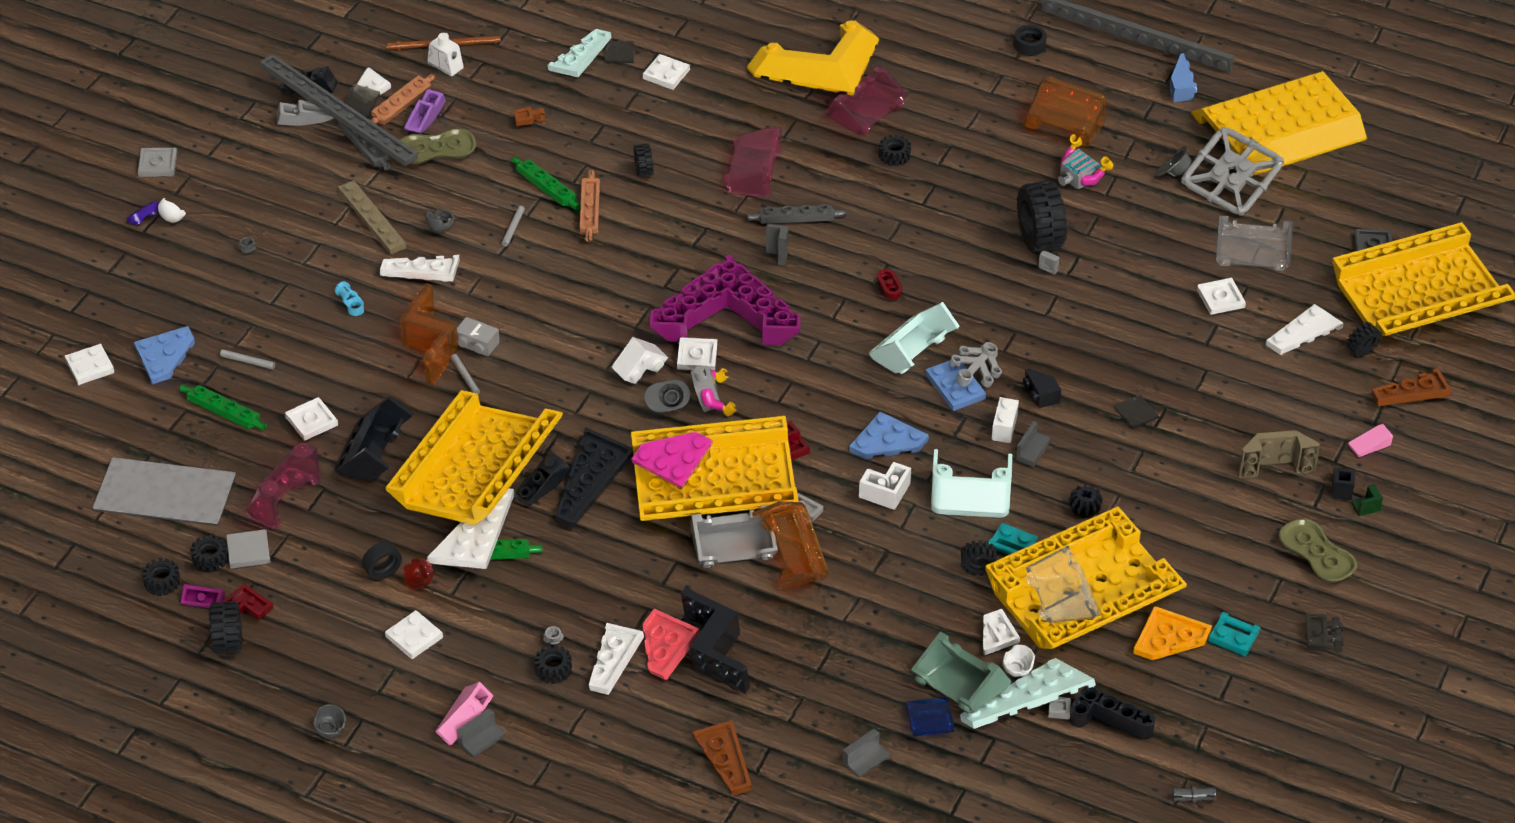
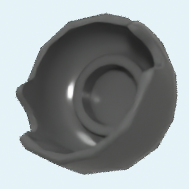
M437 209L432 214L428 210L425 214L429 228L435 232L448 230L455 221L452 212Z
M327 704L321 706L313 720L314 730L322 737L334 738L343 731L346 716L343 709L337 705Z

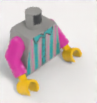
M1073 134L1070 137L1072 144L1065 151L1060 163L1061 171L1058 181L1062 186L1069 183L1076 189L1096 185L1105 174L1104 171L1113 168V162L1109 161V158L1105 156L1101 159L1102 165H1100L1080 149L1075 150L1076 147L1082 145V140L1079 137L1078 141L1074 142L1076 135Z
M696 366L691 371L694 388L703 412L714 409L717 411L722 410L729 417L737 411L734 409L736 405L733 402H729L725 406L720 401L716 381L722 383L729 378L724 375L727 373L726 369L722 368L716 373L709 366Z

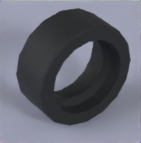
M1023 25L1015 31L1013 45L1021 54L1030 56L1040 54L1046 47V32L1036 25ZM1024 38H1034V39H1037L1038 41L1031 43V42L1023 41L1022 39H1024Z
M387 541L373 545L367 550L362 559L363 568L375 580L390 577L399 569L402 563V555L393 543ZM389 556L382 564L375 566L380 559Z

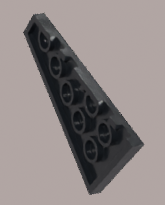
M585 427L578 453L575 456L569 474L568 483L565 486L563 498L556 513V521L573 529L633 457V448Z

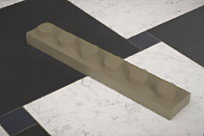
M354 180L338 186V191L390 255L406 248V242Z

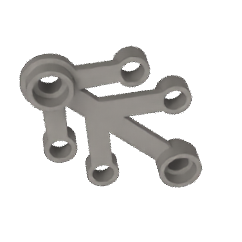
M990 342L984 343L980 348L961 346L958 350V355H952L949 363L953 367H959L961 363L971 364L968 369L959 370L956 377L957 383L960 386L969 385L973 374L980 369L983 376L981 384L984 387H991L994 382L993 378H999L1002 373L995 359L998 355L997 346ZM969 354L980 355L979 357H968ZM986 360H988L991 366L990 372L988 371V368L986 366Z

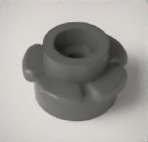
M251 237L242 238L238 245L239 250L246 254L256 249V242Z

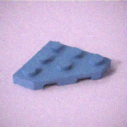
M188 326L134 342L135 349L152 384L171 379L174 369L182 363L188 349L192 348L195 344L194 337Z
M879 412L849 446V452L863 459H872L873 456L884 454V457L900 455V452L903 451L919 452L929 441V435Z

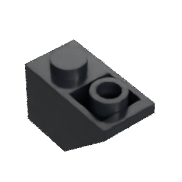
M1029 368L1025 369L1023 385L1025 389L1029 390L1031 399L1037 404L1038 408L1060 403L1061 388L1053 376Z
M1333 467L1332 498L1351 500L1355 485V470Z

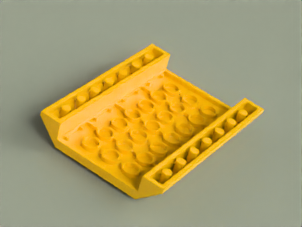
M1323 71L1191 112L1199 124L1209 122L1216 132L1225 126L1251 140H1257L1262 146L1283 157L1284 164L1282 166L1367 139L1360 113ZM1227 135L1230 149L1241 156L1248 146ZM1255 149L1247 158L1253 163L1273 160ZM1272 168L1258 170L1252 176L1270 171Z
M1462 222L1332 259L1339 288L1364 323L1367 321L1371 322L1382 333V336L1515 299V292L1509 284L1499 286L1469 246L1471 233Z
M461 390L386 486V491L406 509L476 525L492 512L563 416V413L545 408L541 415L535 418L480 405L477 393Z
M786 416L631 432L633 456L643 443L697 432L713 442L682 489L634 464L640 521L760 509V506L766 505L779 507L799 504L788 443Z

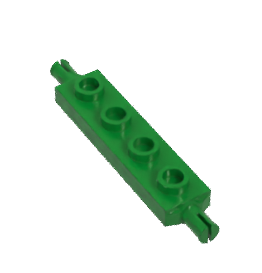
M517 156L512 158L511 162L516 165L515 171L562 206H571L576 211L580 209L581 205L576 202L577 194L530 159L522 161Z
M184 384L180 386V392L187 394V400L247 429L256 427L264 431L267 428L266 423L259 421L260 414L200 385L195 388H190Z
M528 539L497 540L490 560L529 558L530 553H542V544L530 545Z

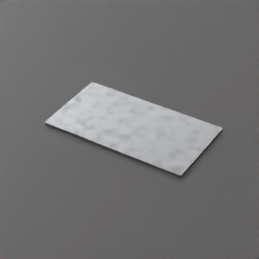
M112 458L93 505V510L217 526L236 473Z

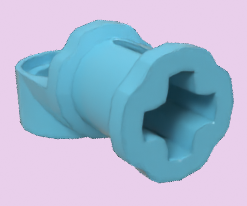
M348 282L338 283L335 287V294L342 298L343 303L347 306L348 313L352 316L363 314L364 302L357 292L350 288ZM352 306H360L356 309L351 308Z

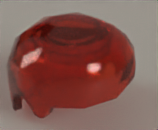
M418 557L412 559L410 563L404 566V578L410 588H424L433 580L434 571L432 565L425 558Z

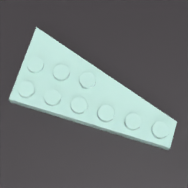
M1054 658L1043 666L1034 669L1026 676L1017 679L1006 690L975 712L969 711L968 713L963 712L960 714L961 722L975 729L997 721L998 716L1004 714L1012 716L1017 714L1018 709L1027 707L1029 710L1057 700L1059 695L1063 693H1077L1078 688L1086 685L1088 688L1096 686L1095 680Z

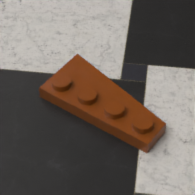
M1438 368L1432 370L1430 374L1425 372L1418 374V377L1415 379L1405 378L1399 384L1389 383L1372 389V397L1377 406L1451 396V389Z
M732 720L692 732L693 737L732 796L753 790Z

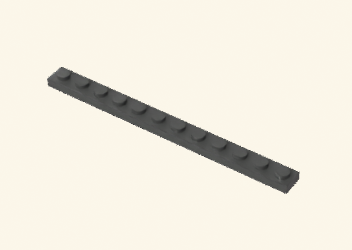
M1065 0L1041 1L1042 12L1177 56L1184 53L1186 59L1229 73L1233 69L1234 55Z
M272 54L260 61V67L402 165L407 166L418 159L416 151Z

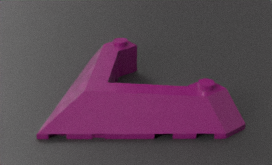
M731 254L725 256V260L720 264H714L703 275L701 274L683 287L678 295H672L664 301L663 306L659 309L655 308L650 312V328L669 342H680V338H688V329L725 307H729L761 330L762 344L782 345L800 332L801 316L798 313H793L782 299H777L773 295V291L757 277L750 274V271L741 263L737 264Z

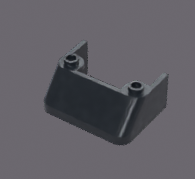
M391 396L387 397L357 421L334 471L345 477L376 481L390 467L380 459L388 441L399 436L401 425L413 417L414 414Z

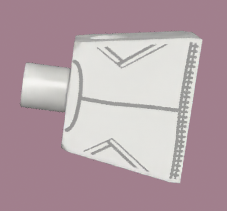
M440 33L429 44L428 63L452 77L463 69L459 45L449 40L447 33Z

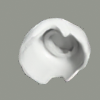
M165 198L159 202L158 212L168 222H179L186 214L184 210H180L178 206L165 200Z
M1014 645L1010 651L1004 654L1003 668L1013 677H1024L1029 674L1033 669L1035 660L1032 649L1025 645Z

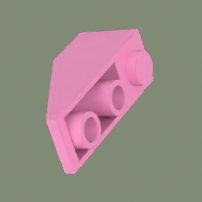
M481 682L466 686L435 732L448 745H452L457 739L456 730L481 714L493 695Z

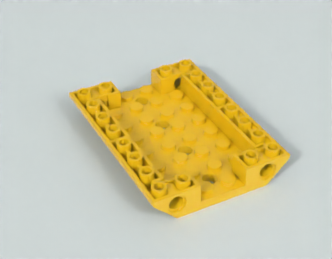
M1118 506L985 566L996 597L1036 645L1042 649L1056 648L1187 587L1186 582L1164 558L1155 561L1139 543L1140 530ZM1130 564H1137L1138 567L1130 566ZM1097 579H1104L1105 582L1097 581ZM1064 594H1070V595H1072V597L1069 598V597L1063 596V595H1064ZM1031 609H1036V610H1038L1039 612H1038V613H1035V612H1030L1029 610H1031Z

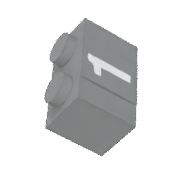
M466 317L455 330V342L461 347L489 356L500 343L499 329Z

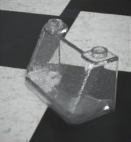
M1219 216L1216 232V262L1221 266H1229L1231 264L1274 268L1277 271H1284L1285 268L1290 266L1293 222L1284 221L1283 226L1277 227V224H1273V227L1237 224L1236 220L1230 223L1228 216Z
M1069 546L1026 567L1028 573L1026 580L1030 587L1034 586L1042 603L1040 604L1041 609L1038 612L1043 621L1047 620L1049 623L1092 619L1101 615L1088 579Z

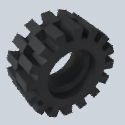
M895 134V137L889 135V138L885 136L884 140L881 139L879 143V157L881 161H884V164L889 163V166H892V164L898 166L899 163L904 165V162L907 163L910 160L911 142H908L907 138L904 139V136L898 137Z
M649 143L634 145L633 153L638 177L653 175L654 164Z
M1363 322L1361 326H1357L1356 330H1352V334H1349L1346 346L1357 357H1364V355L1369 354V351L1372 352L1374 347L1378 346L1377 343L1381 341L1382 333L1371 322Z
M204 535L202 540L197 538V543L193 542L190 548L194 567L196 566L198 570L202 568L203 572H206L207 569H209V572H213L214 568L216 571L220 570L219 566L223 568L225 566L224 563L228 561L226 542L224 543L222 538L219 539V536L213 538V535H209V538H206V535ZM208 551L216 552L215 554L210 556L202 555Z
M974 540L971 541L972 544L966 543V547L963 546L961 550L962 569L966 570L968 574L972 572V575L975 576L976 573H979V576H983L984 572L987 575L985 566L997 561L996 548L992 543L989 544L988 541L982 543V540H978V543H976Z
M158 558V562L154 559L152 564L148 562L146 567L143 568L144 586L148 592L151 591V594L155 595L157 592V596H161V593L168 595V591L173 593L174 588L177 589L179 587V568L174 561L171 560L169 562L167 558L162 561V558ZM159 575H168L164 579H155Z
M548 645L547 649L543 647L541 652L538 651L536 653L535 672L537 677L540 676L541 681L545 679V683H549L552 680V684H556V680H559V683H561L563 678L566 680L568 675H571L572 658L567 649L564 651V647L561 646L558 649V645H554V648ZM549 662L561 663L559 666L549 667L546 665Z

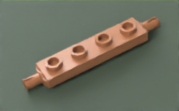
M431 73L426 78H422L419 75L373 109L370 121L381 125L388 123L422 97L427 89L431 90L430 83L436 79L434 74Z
M588 170V177L582 179L580 233H585V240L587 242L588 237L589 242L592 241V233H598L600 179L595 178L594 170H592V174L591 170Z

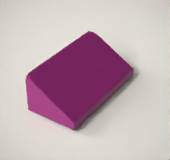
M184 584L180 604L209 608L211 603L222 602L226 592L221 589Z

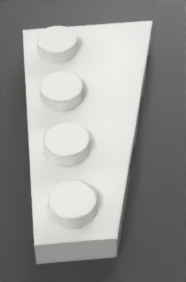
M453 255V258L444 259V256H436V259L426 260L425 257H418L413 261H409L408 258L383 259L380 276L441 280L443 282L453 281L460 258L459 255Z
M1314 304L1267 339L1266 346L1281 355L1300 347L1301 343L1314 341L1315 337L1320 335L1326 336L1334 329H1342L1343 322Z
M609 623L606 624L605 636L602 637L601 650L598 651V660L596 665H594L589 682L591 691L609 695L643 640V631Z

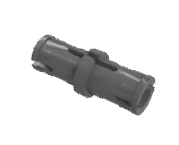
M1191 786V788H1172L1173 802L1191 801L1192 803H1197V801L1216 800V796H1214L1216 795L1215 787L1197 788L1196 786Z

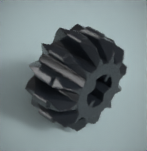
M1086 484L1083 487L1077 485V488L1072 490L1069 498L1072 512H1077L1078 516L1084 514L1086 518L1089 514L1094 516L1096 512H1099L1103 501L1099 489L1094 490L1093 486L1087 487Z

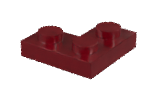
M245 583L222 601H237L240 614L245 610L258 620L274 609L272 602Z

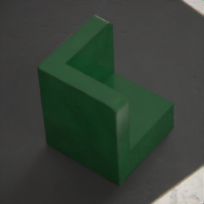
M1374 484L1367 486L1365 497L1353 499L1351 504L1358 516L1379 512L1383 497Z

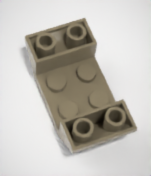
M1296 430L1257 433L1242 449L1238 477H1258L1260 465L1291 462L1296 474L1315 472L1320 444Z

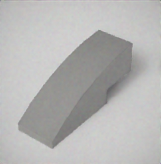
M298 100L297 105L280 102L276 112L277 124L311 125L334 119V117L312 102Z

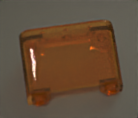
M1045 77L1041 81L1024 119V126L1038 129L1042 121L1073 131V134L1076 135L1075 141H1078L1080 137L1082 145L1089 147L1105 123L1107 99L1098 92L1051 77Z

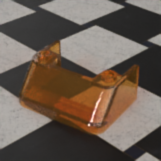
M778 501L752 512L753 517H762V525L766 530L774 532L786 569L782 570V582L776 584L777 588H793L828 576V568L808 510L802 502Z

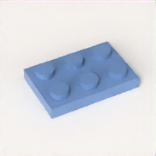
M947 361L926 369L925 375L951 410L955 411L985 400L986 393L974 377L967 386H960L957 383L956 377L959 370L967 369L966 366L961 363L959 367H953Z

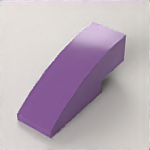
M427 89L423 99L418 100L404 129L421 135L432 124L445 104L444 94Z

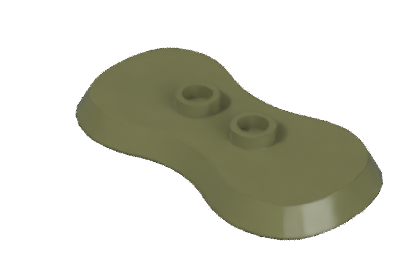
M452 129L437 135L412 134L400 140L418 153V159L410 164H421L432 159L444 157L465 158L476 148V139L473 133L466 129Z
M1296 519L1280 529L1279 538L1288 550L1305 558L1320 579L1329 583H1336L1344 580L1356 571L1357 561L1355 557L1348 551L1330 542L1323 529L1317 523L1308 519Z

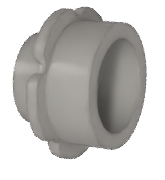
M551 626L545 630V637L543 639L547 644L557 645L563 640L564 636L560 628Z

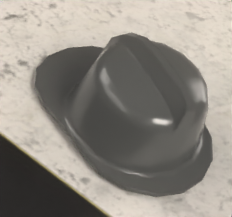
M1188 147L1180 148L1167 162L1157 169L1154 175L1160 176L1168 173L1173 177L1183 176L1184 172L1193 162L1187 154Z
M679 380L655 383L647 388L644 394V401L647 407L655 412L678 410L684 407L690 398L688 386Z

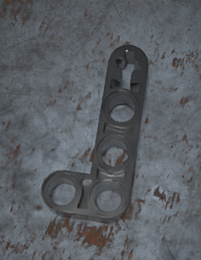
M1084 687L1071 705L1070 723L1075 727H1084L1092 717H1095L1140 739H1149L1153 736L1155 726L1153 714L1098 688Z

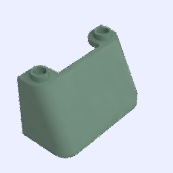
M940 631L911 669L916 675L914 679L923 686L927 684L957 702L958 706L966 713L969 711L975 712L1007 689L1011 680L998 665L993 662L986 664L963 650L959 644L951 643L948 635Z

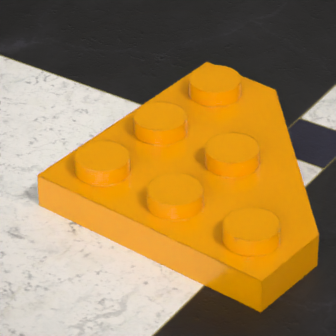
M1155 606L1134 647L1133 654L1150 660H1156L1203 646L1211 633L1212 625Z

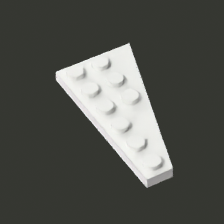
M509 488L492 512L478 524L472 525L460 522L427 557L428 563L487 569L514 497V489Z

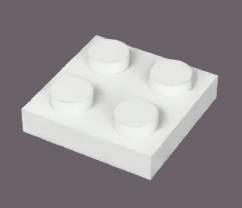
M659 54L643 73V79L674 90L690 71V65Z
M1232 278L1197 285V292L1210 315L1245 308L1246 302Z
M680 338L677 370H694L696 366H709L711 370H715L717 339Z
M101 344L65 355L66 362L78 385L114 373V368Z
M319 397L285 412L286 419L304 441L338 426V420Z
M415 610L385 631V637L408 657L414 659L442 639L443 632Z

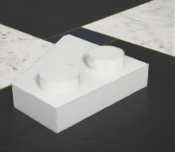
M367 68L355 86L353 96L363 104H366L391 89V83L372 69Z
M1002 609L983 616L984 655L1020 643L1019 635Z

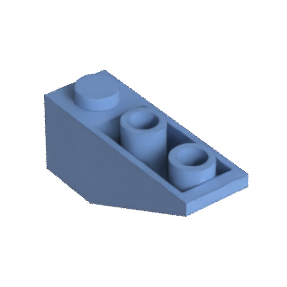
M1184 53L1180 54L1171 76L1169 91L1173 102L1194 100V93H1197V84L1193 82V72L1189 70V61L1186 60Z

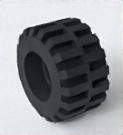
M237 601L211 603L209 607V625L214 653L240 652L242 649V624L239 604Z

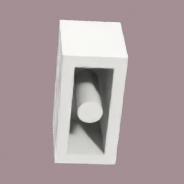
M1000 397L993 422L992 440L1011 443L1017 420L1019 400Z

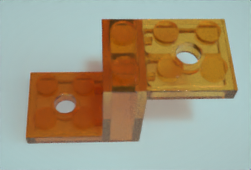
M425 283L423 288L417 292L414 301L410 302L405 314L401 315L399 323L402 330L403 346L425 353L423 360L426 367L427 384L434 386L451 361V355L455 354L459 349L456 321L433 315L435 312L433 287Z

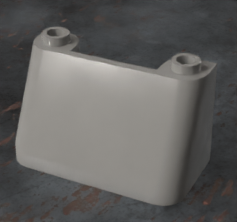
M770 505L760 506V510L755 511V513L754 510H750L749 513L711 518V515L706 516V519L702 518V514L691 516L690 529L698 564L703 565V568H710L719 563L756 558L770 560L778 552Z

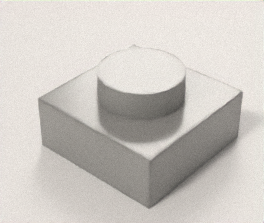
M1043 250L1039 258V268L1055 275L1058 271L1060 257Z
M1059 697L1057 700L1049 702L1048 718L1069 719L1071 698Z

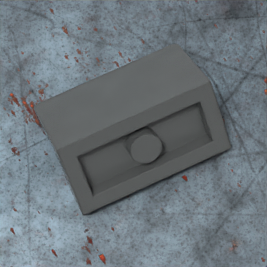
M767 224L766 253L778 254V265H785L788 255L789 226Z
M1036 421L1031 424L1018 443L1016 456L1017 461L1032 467L1035 466L1051 441V437L1037 432L1038 422Z
M490 708L456 730L458 744L472 757H476L505 737V732L495 724V715Z
M872 729L843 749L842 763L857 777L863 776L889 758V752L879 744L880 733L875 729Z

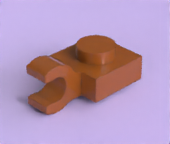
M531 107L515 109L516 126L534 124V120L540 123L545 122L544 108L531 110Z

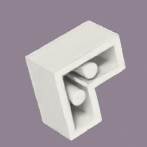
M632 337L612 365V368L625 381L636 384L646 369L658 373L668 357L655 344Z
M893 462L886 475L867 469L859 483V498L895 510L910 485L911 468Z

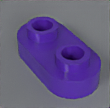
M157 200L127 216L126 219L129 224L134 223V225H138L144 221L143 217L147 215L150 217L158 213L159 204Z

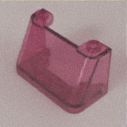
M880 64L874 69L872 75L866 76L859 83L858 87L855 88L854 95L840 94L832 101L825 113L829 118L856 134L866 135L872 129L871 126L895 108L900 109L906 103L904 100L908 94Z
M777 126L738 136V139H734L733 149L735 150L729 173L725 174L724 178L727 192L770 197V182L772 181L773 168L776 156H780L781 127Z
M301 443L289 452L259 485L247 504L246 511L250 519L274 530L278 528L281 520L277 516L279 513L278 508L275 507L276 503L293 485L302 488L303 484L312 482V485L315 486L321 480L317 448L310 444Z

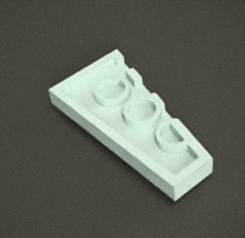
M595 29L581 39L580 44L573 45L567 54L558 56V60L555 63L550 62L547 65L548 70L579 77L612 38L611 32Z

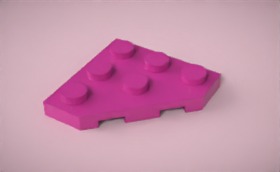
M697 432L643 443L633 456L632 463L682 489L713 442Z

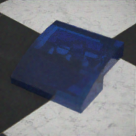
M947 697L906 702V711L910 719L913 737L955 732Z

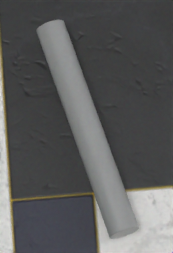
M518 206L501 242L504 247L509 245L525 210L523 206Z
M224 349L220 352L221 357L272 370L275 368V362Z
M451 355L452 362L471 392L479 395L480 390L458 355Z

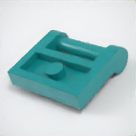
M1002 523L988 543H992L996 551L1010 555L1037 543L1038 536Z
M1222 612L1217 624L1209 635L1208 641L1246 657L1258 637L1261 627L1256 624L1254 626L1230 617L1226 612ZM1225 624H1229V625L1234 626V627H1236V628H1238V629H1241V630H1243V631H1246V632L1250 633V635H1247V634H1244V633L1239 632V631H1237V630H1234V629H1232V628H1229V627L1225 626Z

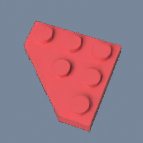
M653 609L642 624L646 639L644 641L646 654L648 655V670L651 674L667 680L689 651L700 630L695 626Z

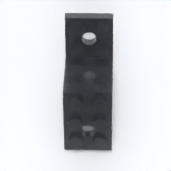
M685 587L681 592L684 615L689 620L697 621L704 625L690 646L693 669L699 674H706L712 677L718 683H725L731 689L746 694L750 688L747 666L726 656L740 635L738 613Z

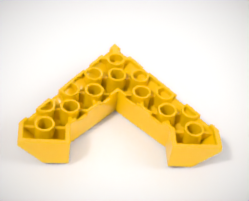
M847 21L840 25L841 41L830 55L784 50L778 43H769L759 49L748 64L747 70L757 78H761V75L768 76L769 80L782 82L783 80H789L791 84L820 88L837 93L844 91L848 95H854L855 88L858 87L861 81V76H863L869 64V58L873 55L879 38L857 21Z

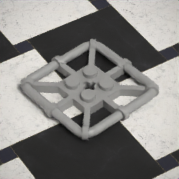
M1224 126L1213 135L1203 149L1199 150L1198 156L1184 172L1181 183L1188 189L1205 197L1208 202H1214L1224 209L1242 216L1252 207L1259 196L1266 192L1267 186L1284 164V159L1277 153L1259 144L1257 140H1251L1237 131ZM1227 135L1248 146L1241 156L1230 150ZM1223 136L1226 152L1218 160L1208 155V153ZM1255 149L1273 160L1253 163L1247 158ZM1203 160L1214 165L1209 173L1191 176ZM1272 168L1262 182L1251 178L1258 170ZM1235 169L1237 173L1229 174V170ZM1211 180L1218 185L1213 192H1209L1194 183ZM1247 183L1256 188V190L1242 206L1239 192ZM1224 188L1235 193L1237 207L1218 197Z

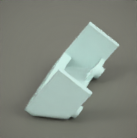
M941 302L908 319L868 354L874 361L893 373L899 372L903 374L914 365L912 359L930 344L934 342L939 344L945 339V334L960 326L945 304Z
M934 449L931 509L933 512L944 515L1003 518L1009 514L1012 454H1008L1007 468L995 469L992 472V479L952 476L953 470L950 466L937 464L938 449Z

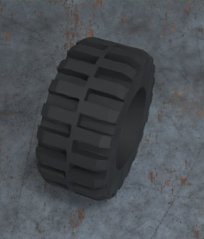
M1049 180L1022 185L1018 190L1017 216L1021 234L1028 249L1037 253L1043 250L1048 251L1061 248L1067 239V219L1064 202L1057 185Z

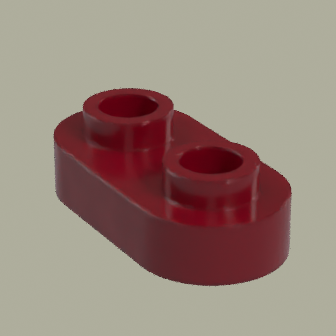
M889 269L880 270L877 274V283L884 296L888 299L900 298L902 295V285L896 274Z

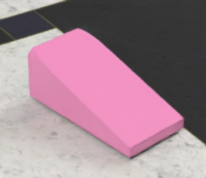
M1381 424L1348 442V445L1358 457L1391 446L1393 436L1385 425Z

